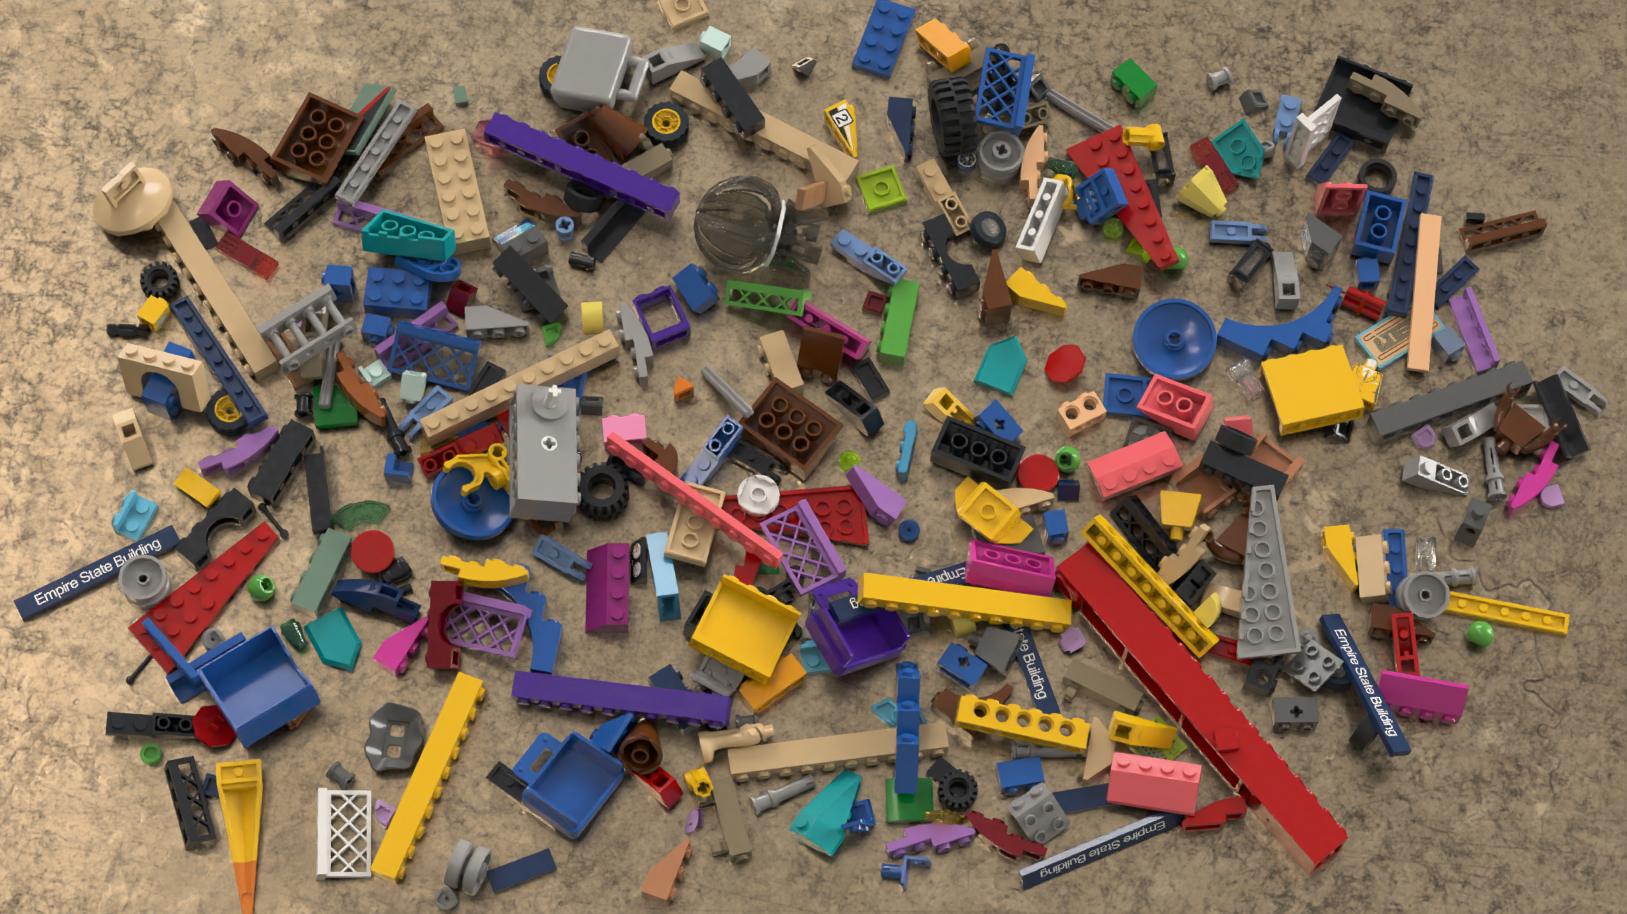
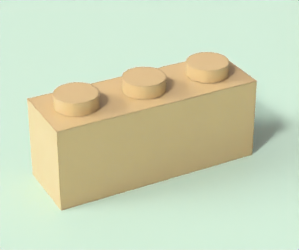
M784 330L759 337L757 350L759 356L765 359L764 369L767 376L771 375L772 381L776 377L799 394L803 393L804 383Z
M1381 534L1355 537L1361 601L1363 604L1388 602L1389 594H1392L1391 581L1387 580V574H1390V563L1386 561V554L1389 553L1388 541H1384Z

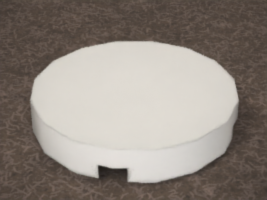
M753 475V477L746 478L738 488L737 499L739 506L750 516L761 517L770 514L779 503L780 493L776 486L777 484L774 480L764 475Z

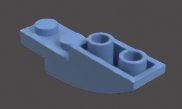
M844 229L830 242V247L845 256L848 263L879 280L896 285L908 271V267L876 246L874 248L870 247Z

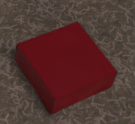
M869 290L862 311L882 317L888 296Z

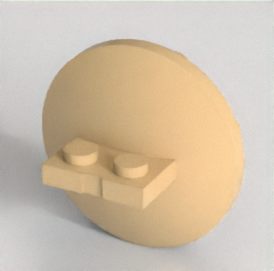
M130 162L98 193L93 205L94 218L101 229L116 236L131 235L143 230H150L157 221L168 213L173 199V187L167 176L161 171L153 168H137L135 164Z

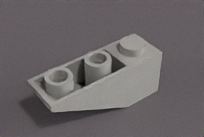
M697 42L660 48L642 57L649 61L646 75L652 84L706 59Z
M755 47L750 51H745L735 64L731 63L728 66L743 88L758 84L771 73V62Z
M1273 252L1275 309H1297L1300 292L1293 252Z
M486 305L465 307V324L468 338L479 340L483 337L502 338L506 335L521 337L525 334H530L529 322Z
M1494 402L1441 428L1449 448L1461 446L1493 427L1497 410Z
M1419 455L1404 462L1402 481L1418 488L1468 496L1470 476Z

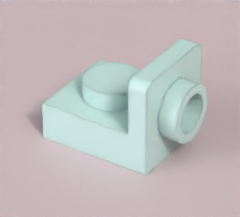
M380 359L364 369L362 366L357 368L362 382H369L371 388H377L392 378L390 372L387 371V368Z

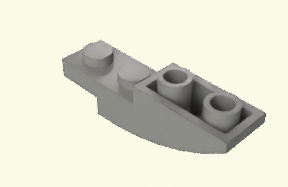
M619 302L620 310L616 311L617 323H622V329H619L620 342H625V348H630L632 360L636 359L637 366H633L635 379L639 378L640 386L648 385L646 365L653 364V353L648 336L633 311L624 302Z

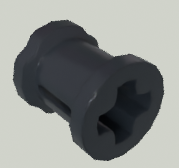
M310 392L296 393L294 395L296 400L295 417H312L314 415L313 410H311L313 394Z

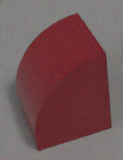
M462 280L456 282L450 289L446 302L447 309L464 316L465 307L472 305L478 288Z

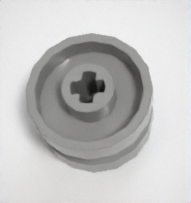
M1006 131L992 132L984 137L980 143L977 162L981 175L988 181L998 184L1008 183L1015 179L1021 171L1024 148L1022 142L1017 136Z
M134 556L127 560L120 569L118 576L119 586L128 602L134 607L145 610L151 609L169 596L171 589L170 578L161 561L154 556Z
M1429 571L1418 572L1401 580L1395 594L1397 607L1404 613L1413 612V619L1417 621L1437 617L1444 612L1450 598L1449 587L1445 580L1438 574Z
M461 839L454 849L447 866L444 885L456 889L462 883L464 893L472 896L476 895L489 868L492 850L480 846L474 851L473 842Z

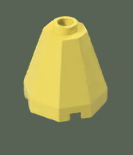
M1207 165L1175 195L1180 202L1209 217L1213 215L1218 217L1227 209L1224 206L1227 200L1213 171Z

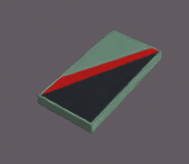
M364 84L350 108V111L364 116V120L345 151V155L359 156L397 92L394 86Z

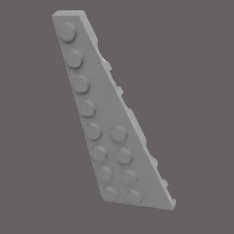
M1274 485L1256 486L1251 489L1236 653L1237 660L1299 654L1301 652Z

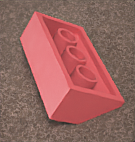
M1165 431L1087 462L1103 502L1176 473L1183 467L1177 450Z
M1114 752L1107 803L1194 816L1202 765Z

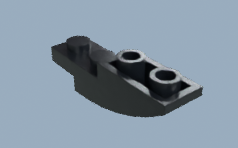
M107 712L105 735L127 737L128 740L165 741L196 738L192 725L193 715L154 712L152 715Z

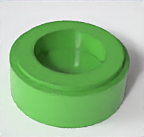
M148 743L141 748L140 758L145 765L155 766L161 762L163 752L159 745Z

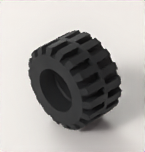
M597 462L593 463L592 468L589 466L584 468L585 473L580 472V485L577 486L578 492L581 493L580 510L582 513L585 511L586 516L589 518L593 515L594 520H599L600 517L603 518V521H607V517L610 516L614 519L616 518V513L621 514L623 507L626 508L628 505L629 485L625 474H622V470L619 467L615 469V465L612 463L609 466H606V462H601V465H597ZM599 484H607L615 490L610 497L605 499L595 498L590 494V491Z

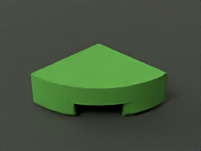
M561 321L540 327L546 348L554 345L560 338L562 331Z

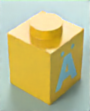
M151 295L136 315L139 323L146 324L150 330L157 333L169 318L171 312L167 301L161 297L157 299Z

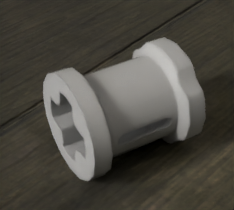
M1227 67L1222 68L1219 72L1206 75L1207 83L1213 91L1218 86L1229 85L1233 82L1232 75Z

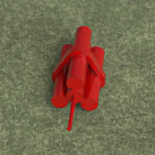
M1349 286L1347 292L1341 291V293L1345 294L1341 305L1356 311L1358 315L1361 313L1374 320H1378L1386 301L1370 295L1369 291L1363 292L1352 286Z

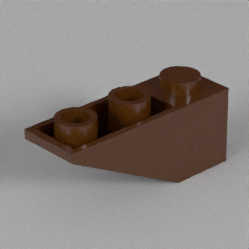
M1123 263L1079 275L1077 286L1086 290H1100L1106 294H1120L1126 298H1138L1144 267Z
M1372 603L1369 609L1367 634H1371L1375 638H1392L1391 614L1404 612L1392 605ZM1413 619L1416 643L1420 645L1432 643L1435 633Z

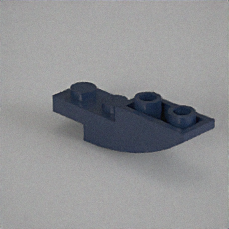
M338 580L331 593L332 596L339 600L348 602L362 610L371 612L373 607H376L383 612L392 614L412 624L422 606L403 598L404 590L371 580Z

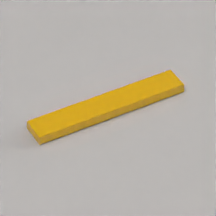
M1449 591V604L1444 612H1442L1563 637L1567 635L1570 616L1569 614Z

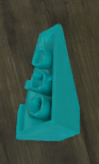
M844 769L799 812L789 827L794 837L804 845L833 856L845 837L846 831L842 829L841 825L847 823V820L851 818L850 810L853 802L857 799L863 777Z

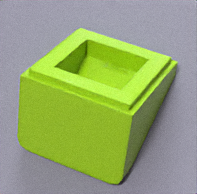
M1134 237L1125 250L1126 253L1144 263H1148L1151 258Z

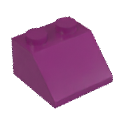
M230 180L216 181L196 215L211 227L225 233L229 232L239 238L259 204Z

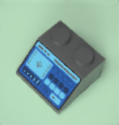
M1310 213L1307 214L1300 232L1305 260L1313 268L1323 271L1337 253L1343 237Z
M528 219L492 238L493 243L501 254L511 245L527 263L549 252L546 238L537 225Z

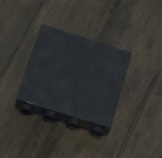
M1338 55L1314 112L1338 94L1341 97V101L1330 132L1337 134L1339 131L1355 142L1385 153L1399 119L1388 117L1384 112H1381L1383 104L1373 102L1368 97L1356 94L1347 88L1350 77L1355 72L1372 80L1376 74L1394 84L1408 97L1413 84L1407 80L1390 76L1387 72L1377 71L1366 64H1360L1348 57Z

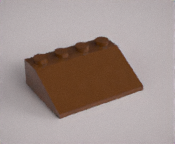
M308 92L271 157L272 168L292 178L327 185L363 122L364 116Z
M776 377L751 406L754 411L753 415H750L749 418L742 417L738 422L744 427L740 436L760 450L775 457L776 460L786 465L788 470L804 481L818 465L843 427L841 422Z

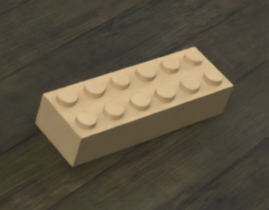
M465 129L425 136L444 227L455 230L456 251L451 256L491 248L490 236Z

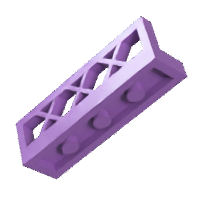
M337 200L338 210L332 223L333 226L361 233L363 228L360 227L358 222L365 219L371 221L385 208L357 201L352 208ZM342 213L350 214L353 220L346 223L339 221Z
M1472 287L1465 288L1463 295L1450 298L1447 303L1461 339L1465 344V349L1475 374L1478 375L1485 373L1491 368H1497L1501 359Z
M443 301L411 322L429 328L434 326L433 329L448 333L458 328V324L449 315L447 306ZM444 318L451 324L446 329L437 328L438 322ZM396 333L374 348L377 359H380L386 368H388V362L385 359L391 356ZM400 335L399 344L404 350V346L408 343L412 344L409 337ZM425 341L417 345L421 352L431 347L429 342ZM416 349L411 353L405 352L409 361L419 355ZM402 354L393 367L401 368L407 364L405 359H402Z

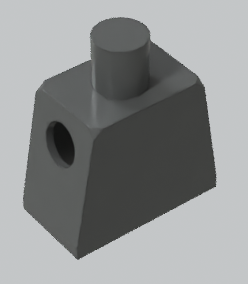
M1472 497L1465 509L1454 539L1474 547L1484 528L1492 505ZM1465 528L1473 529V533L1466 531Z
M987 627L983 635L973 631L968 639L969 644L977 647L975 655L983 659L988 666L1003 676H1007L1024 641L1018 633L993 627Z

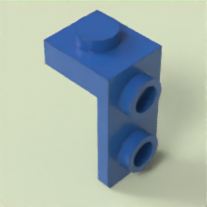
M870 799L854 802L850 810L852 814L851 822L842 824L841 827L842 829L849 830L850 833L870 831L869 827L876 825Z

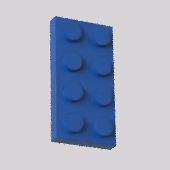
M876 0L853 59L852 68L890 80L916 9L888 0Z

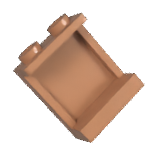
M1264 431L1260 436L1257 434L1254 437L1258 442L1252 455L1245 456L1289 475L1282 490L1283 492L1302 469L1305 460L1299 455L1294 459L1267 439L1268 433Z
M1204 453L1175 473L1169 483L1176 492L1201 494L1202 504L1198 514V518L1201 521H1204L1206 518L1212 519L1218 514V509L1232 504L1237 491L1235 488L1230 489L1221 479L1214 476H1206L1198 469Z

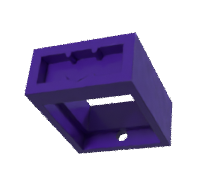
M671 285L666 287L660 286L654 292L640 294L632 300L633 311L644 327L652 351L691 335V326ZM668 300L679 323L652 334L641 310Z

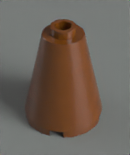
M597 105L590 113L592 116L591 122L622 160L624 155L627 157L642 140L639 137L640 134H646L648 130L641 123L605 105L601 107Z
M644 718L639 719L621 743L618 758L626 770L630 772L633 770L644 775L652 773L660 766L663 752L657 725L654 721Z

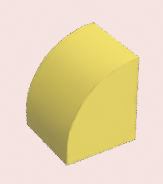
M602 301L582 302L583 334L604 332Z
M1216 592L1213 593L1193 612L1207 628L1213 625L1221 614L1222 603L1219 595Z
M949 618L955 639L969 636L973 631L976 632L975 622H971L967 618Z

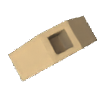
M133 408L112 415L132 470L135 471L152 465L153 461Z
M1093 717L1092 723H1088L1090 724L1089 740L1085 751L1082 753V757H1086L1085 764H1080L1078 777L1082 778L1081 785L1084 786L1110 770L1112 766L1116 741L1109 739L1108 731L1098 717Z

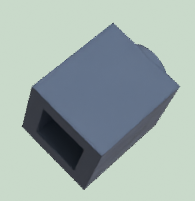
M1451 326L1436 334L1431 341V347L1444 363L1450 360L1456 361L1463 355L1462 351L1465 344Z

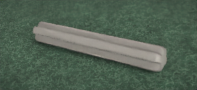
M1050 89L1047 92L1046 99L1097 131L1102 133L1114 127L1054 89Z
M341 341L327 348L324 376L319 397V407L321 409H329L331 407L337 370L336 353L340 351Z
M705 366L701 370L703 377L744 418H749L750 415H753L752 407L710 366Z

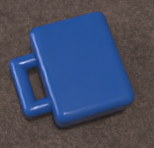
M575 730L562 743L548 733H541L513 767L514 774L528 783V786L522 793L521 801L523 806L569 838H577L622 782L625 772L620 761ZM547 748L553 754L536 774L529 768L543 750Z

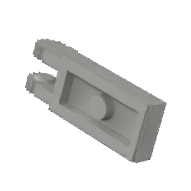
M1562 365L1556 373L1560 377L1567 396L1582 407L1585 406L1586 410L1593 415L1598 416L1601 413V409L1590 401L1591 397L1603 407L1609 403L1608 399L1599 393L1595 387Z

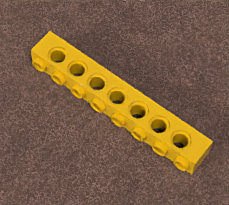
M1101 514L1094 517L1080 531L1084 538L1199 659L1220 640L1193 614V611Z

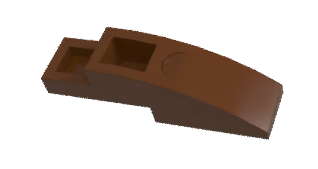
M219 128L211 130L213 143L219 149L222 147L226 151V156L232 162L236 161L240 166L246 163L251 170L255 169L259 173V177L266 184L270 183L275 187L280 183L277 172L271 167V156L262 147L235 132Z
M509 178L504 183L505 194L516 200L517 210L521 213L551 224H556V221L564 216L571 218L574 226L582 223L581 213L563 203L562 199L558 196L546 193L541 198L538 193L528 191L520 182H514Z

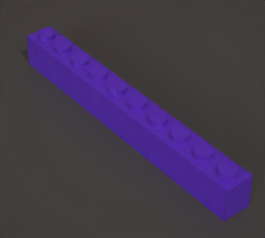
M495 112L484 130L485 142L666 221H670L680 203V192L674 187L664 186L653 178L648 179L641 176L635 170H627L616 162L611 163L604 160L598 154L588 153L580 146H572L561 138L551 137L545 131L535 130L524 122L519 123L512 120L506 114Z
M515 671L511 697L520 705H530V702L538 703V706L544 708H551V705L559 706V709L571 711L572 708H580V711L585 713H593L594 710H597L609 716H614L615 713H622L623 715L631 713L634 715V718H636V715L645 716L644 719L650 721H657L658 718L666 719V722L678 724L679 721H687V724L692 726H700L701 723H704L716 729H722V726H729L732 707L730 696Z

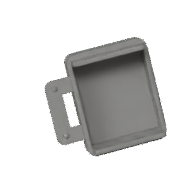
M576 26L571 29L550 92L554 101L561 108L583 112L590 110L592 112L597 105L599 107L605 105L613 109L616 100L634 102L638 99L649 67V61L646 58L632 56L633 44L631 38L626 34ZM627 67L635 68L629 89H620Z

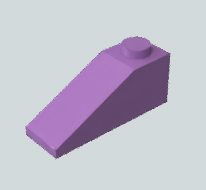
M854 464L846 472V478L869 514L877 522L888 527L897 519L907 500Z

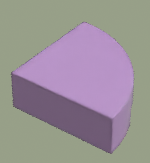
M378 799L375 805L376 818L379 824L387 830L397 808Z

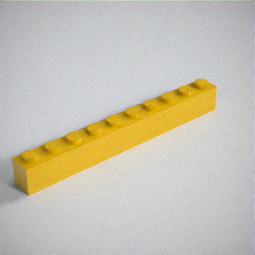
M865 572L858 579L857 604L864 605L866 608L883 607L888 611H897L899 609L906 610L910 614L921 612L927 613L928 616L932 617L944 615L950 619L967 618L971 622L989 621L993 625L1005 623L1010 624L1011 627L1028 626L1033 630L1051 629V632L1061 633L1071 625V600Z
M458 672L371 865L370 871L373 876L396 885L399 879H403L407 870L405 864L408 859H412L416 847L414 844L423 835L425 829L423 824L432 815L434 799H438L442 792L443 779L447 780L450 774V763L452 759L456 760L460 751L459 743L461 740H465L469 728H467V725L476 716L477 708L475 707L478 701H482L485 696L486 689H484L483 680Z

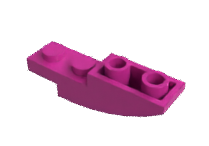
M1551 441L1548 447H1543L1539 458L1542 459L1540 464L1536 463L1531 473L1527 472L1524 478L1519 477L1514 487L1517 489L1515 495L1511 494L1506 503V506L1509 507L1506 512L1507 515L1510 516L1528 506L1548 485L1559 466L1551 462L1559 444Z

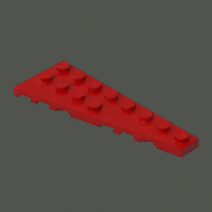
M1121 124L1067 148L1066 151L1069 157H1071L1087 179L1102 168H1114L1129 205L1117 212L1116 215L1161 271L1180 263L1131 146L1123 143V128Z
M851 485L779 491L778 506L770 514L761 517L750 516L744 512L738 504L737 495H726L724 498L722 510L747 528L762 531L760 523L796 506L799 501L806 499L830 541L869 546L866 507ZM796 513L788 516L786 523L798 526L799 518ZM771 524L767 528L769 532L779 533L781 526ZM784 527L782 534L794 536L796 530ZM798 532L797 536L810 538L807 533Z
M265 521L128 627L132 635L167 675L173 673L172 670L176 665L147 634L142 622L149 618L185 658V654L193 644L197 643L200 635L212 624L228 604L231 596L240 589L243 581L248 575L252 574L255 566L279 540L278 535Z

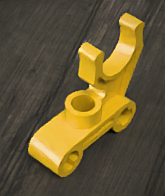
M500 443L492 444L487 454L457 455L444 463L443 471L445 473H449L455 467H464L472 472L474 480L470 484L463 485L460 492L464 497L473 491L479 490L484 477L488 478L489 483L495 490L503 487L509 495V465L505 462L507 449Z

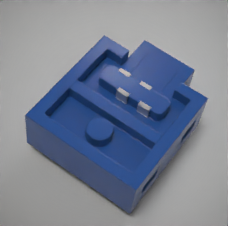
M1102 168L1075 188L1078 197L1081 198L1075 201L1074 204L1077 205L1080 219L1089 221V224L1100 225L1129 205L1114 168Z

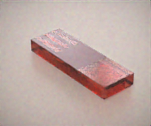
M1208 137L1190 145L1189 149L1201 167L1204 168L1207 165L1213 171L1224 195L1239 188L1240 184Z
M226 232L215 246L216 251L265 280L270 277L279 265L277 260L229 232Z

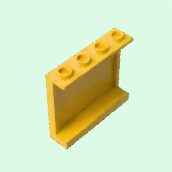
M1331 345L1320 350H1309L1305 353L1290 354L1283 358H1272L1261 362L1260 374L1261 376L1264 375L1280 421L1279 430L1281 436L1363 418L1365 407L1343 345Z
M724 574L687 646L766 685L801 613L795 607L779 602L774 596L765 595L759 592L756 587L745 585L739 582L736 577Z

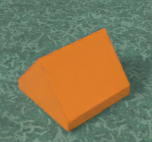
M677 377L673 390L674 402L693 396V384Z

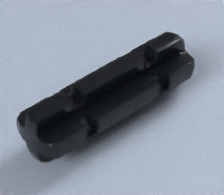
M108 323L106 327L107 335L113 336L119 334V336L139 335V337H146L149 330L146 324L136 326V324L119 323L116 325V323Z

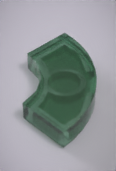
M373 500L350 503L333 515V521L348 532L354 526L361 523H372L379 526L389 512L390 506Z

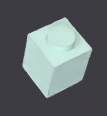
M709 26L707 31H703L700 35V49L703 53L716 59L724 58L731 47V35Z
M411 370L404 371L402 373L399 398L405 399V402L416 404L417 401L420 402L424 398L427 373Z

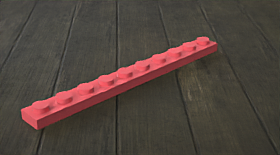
M613 431L607 437L606 449L610 454L618 456L628 467L639 471L645 479L653 481L662 491L674 496L680 504H685L697 516H702L709 521L711 526L723 531L729 539L737 541L744 546L747 552L758 556L764 564L772 566L774 569L781 564L783 552Z

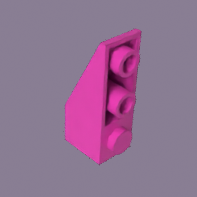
M428 616L384 640L373 657L374 665L396 678L400 672L403 673L409 664L410 656L418 652L420 641L423 637H426L427 630L429 629Z

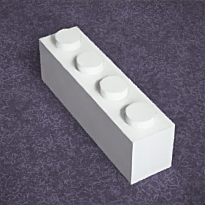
M1044 178L1016 245L1022 260L1036 263L1042 262L1063 211L1062 204L1069 194L1063 181Z

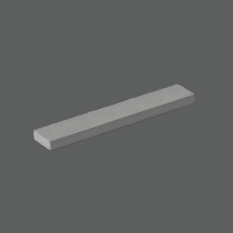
M400 99L398 100L335 194V199L352 208L355 206L417 113L416 107Z

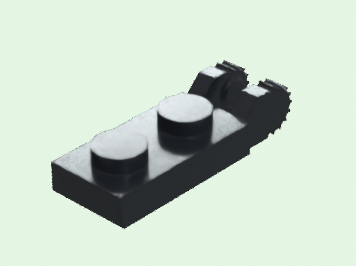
M738 438L727 458L747 469L771 478L777 484L782 479L779 475L770 471L769 468L772 466L782 473H786L788 467L776 460L775 457Z

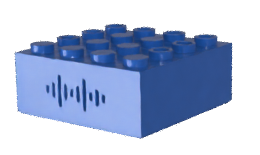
M273 625L196 670L205 689L244 748L321 703L313 684L308 677L301 673Z

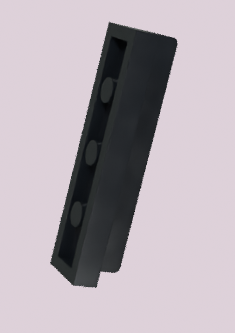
M617 199L581 240L582 250L588 255L592 254L598 262L602 263L646 211Z
M1554 374L1542 381H1532L1551 426L1552 422L1558 418H1562L1558 421L1560 428L1567 424V428L1558 431L1559 433L1556 436L1564 456L1574 459L1590 451V445L1559 375Z
M321 445L320 453L304 455L313 535L326 533L328 528L335 530L324 447Z

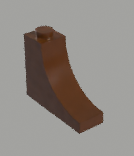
M1006 684L999 691L989 696L979 697L978 699L984 701L994 699L999 701V704L1004 705L1012 696L1014 688ZM947 688L942 693L938 691L931 700V711L972 743L979 735V731L954 726L958 701L961 696L949 691ZM974 710L977 717L982 718L985 716L982 710Z

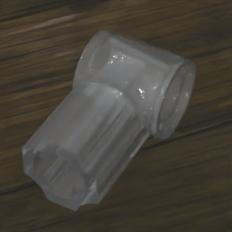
M1243 358L1226 368L1230 380L1234 384H1238L1249 401H1254L1265 392V389L1254 375V369L1247 358Z

